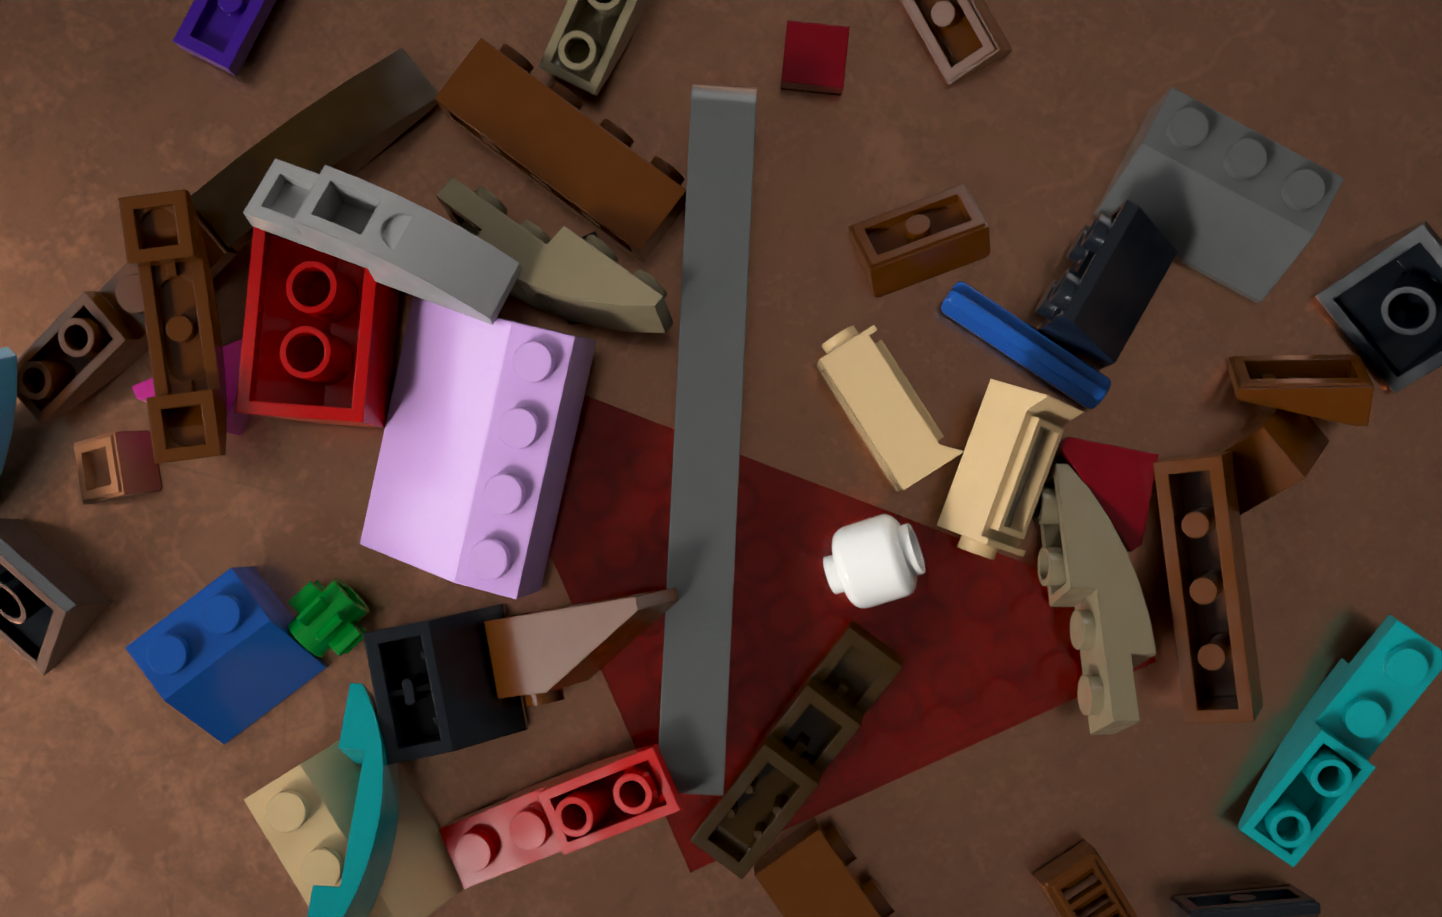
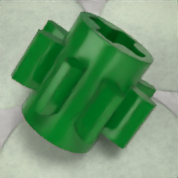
M334 578L326 587L319 580H316L314 583L309 581L288 601V604L298 612L287 624L290 632L303 647L317 657L322 658L330 649L338 656L344 653L348 654L363 639V633L368 632L359 621L369 613V608L351 587L338 578Z

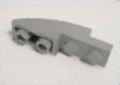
M275 158L243 212L253 227L367 268L375 282L491 325L494 324L522 270L519 262L451 221L393 192L327 165L323 167L320 174Z

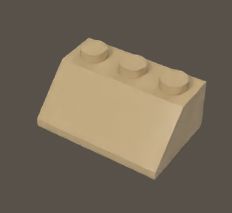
M339 741L244 799L308 907L313 885L340 887L362 765H356L338 748ZM401 762L398 763L400 783L399 814L393 851L383 885L368 917H428L464 890L439 832L441 827Z

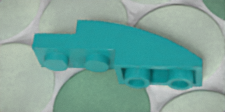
M1389 614L1350 663L1343 658L1339 660L1307 703L1279 745L1251 795L1237 825L1240 831L1294 868L1375 770L1376 767L1369 758L1441 672L1442 650Z

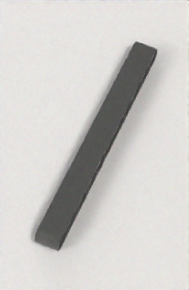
M692 84L667 569V589L676 587L679 601L665 612L659 750L679 794L723 796L757 87Z

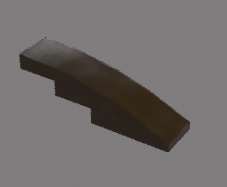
M401 48L350 78L248 149L191 195L193 204L225 245L230 249L238 251L253 236V226L243 212L275 158L320 174L323 167L327 165L354 175L438 104L435 97L439 92L407 52Z
M851 620L724 789L723 796H719L693 832L690 841L740 879H743L818 787L823 772L861 727L863 716L903 668L904 658L855 621Z

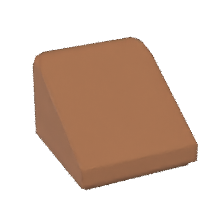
M114 431L74 443L83 505L146 495L161 490L159 465L154 462L150 431Z

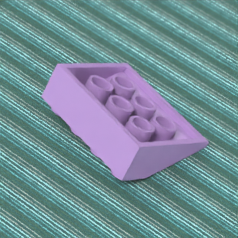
M413 297L360 544L451 582L501 596L519 599L540 591L597 340L497 317L494 324L491 325L427 300Z

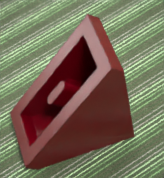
M1069 436L1061 438L1053 459L1055 464H1069L1087 485L1111 520L1127 552H1132L1142 545L1155 478L1153 463L1158 461L1159 454Z

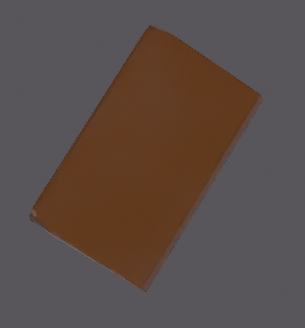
M901 0L948 85H953L1012 52L1008 40L985 0Z
M965 183L848 226L867 281L876 297L887 295L981 260L990 254L989 225Z

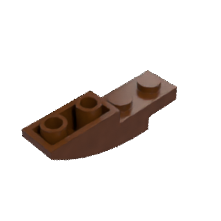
M195 208L213 279L238 253L225 245ZM126 263L100 291H84L17 359V397L41 425L51 423L77 406L149 350L137 267L127 265Z

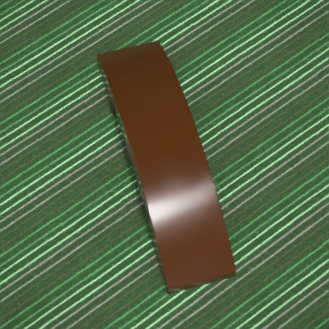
M182 189L118 198L127 265L137 267L153 377L155 397H147L146 404L155 464L223 456L226 453L227 396L223 345L208 256L190 192Z

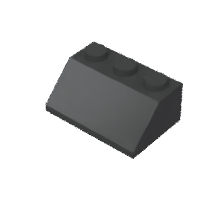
M1171 87L1149 109L1093 216L1097 217L1101 211L1109 215L1125 201L1133 202L1140 206L1178 251L1174 258L1176 261L1258 304L1264 300L1314 237L1344 178Z

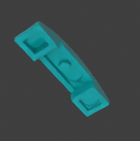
M350 683L338 746L356 765H362L340 887L313 885L307 917H368L383 885L393 851L399 814L400 783L398 763L387 764L375 696L361 683Z

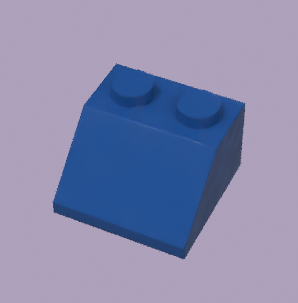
M255 566L230 568L125 647L166 703L223 744L229 743L329 667L323 657H317L309 652L292 635L287 626L293 619L292 615Z

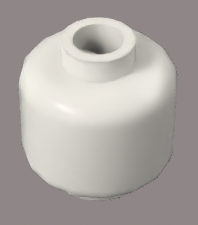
M881 514L839 528L832 538V555L823 558L826 578L834 594L845 592L848 599L855 606L863 609L911 595L916 589L917 576L924 574L926 571L921 547L912 526L909 523L900 525L894 517L887 514Z

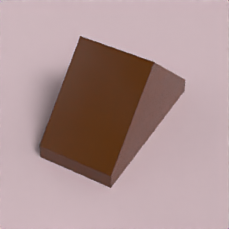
M1267 407L1212 453L1233 452L1240 515L1306 478L1329 443V439L1310 416Z

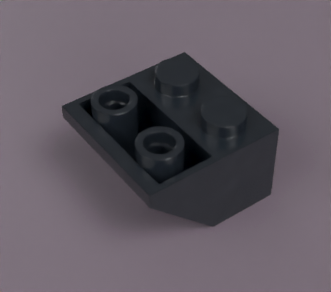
M1125 201L1109 215L1101 211L1091 226L1084 225L1069 248L1066 258L1074 262L1072 267L1067 269L1059 281L1054 279L1040 299L1035 312L1043 316L1037 330L1098 370L1115 364L1178 251L1140 206L1133 202Z
M504 603L363 633L388 765L457 751L528 729L523 697L515 696L498 699L484 621L507 617Z

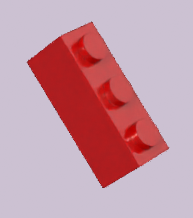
M253 227L235 413L323 424L385 428L390 404L400 290L375 282L367 268Z

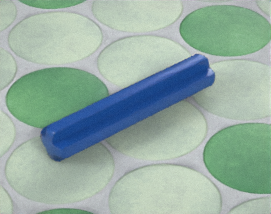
M958 281L943 300L940 308L943 314L1086 409H1094L1105 398L1111 386L1109 377L966 282Z

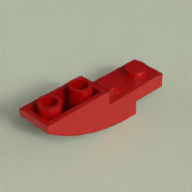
M653 744L594 762L517 791L503 801L450 821L441 827L439 832L465 889L561 851L563 855L680 811L684 805L658 745Z

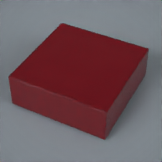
M787 20L780 88L842 94L850 26Z

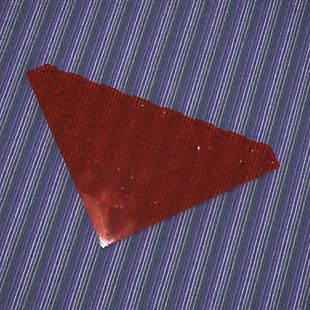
M585 395L549 553L572 604L667 589L674 429ZM740 455L724 789L851 620L904 658V665L863 716L861 727L823 772L818 787L783 830L1078 698V682L1083 675L1080 650H1076L1073 647L1070 638V619L1075 608L1049 606L1047 586H1042L1036 567L999 553L996 554L994 560L957 547L960 538ZM881 514H887L894 517L900 525L909 523L912 526L921 547L926 571L924 574L917 576L916 589L911 595L871 608H859L848 599L845 592L834 594L826 578L823 558L832 555V538L839 528ZM665 613L601 669L636 749L657 744L659 747ZM1154 656L1133 668V672L1155 663ZM679 794L684 807L680 811L666 816L690 873L716 861L692 843L690 838L719 796Z

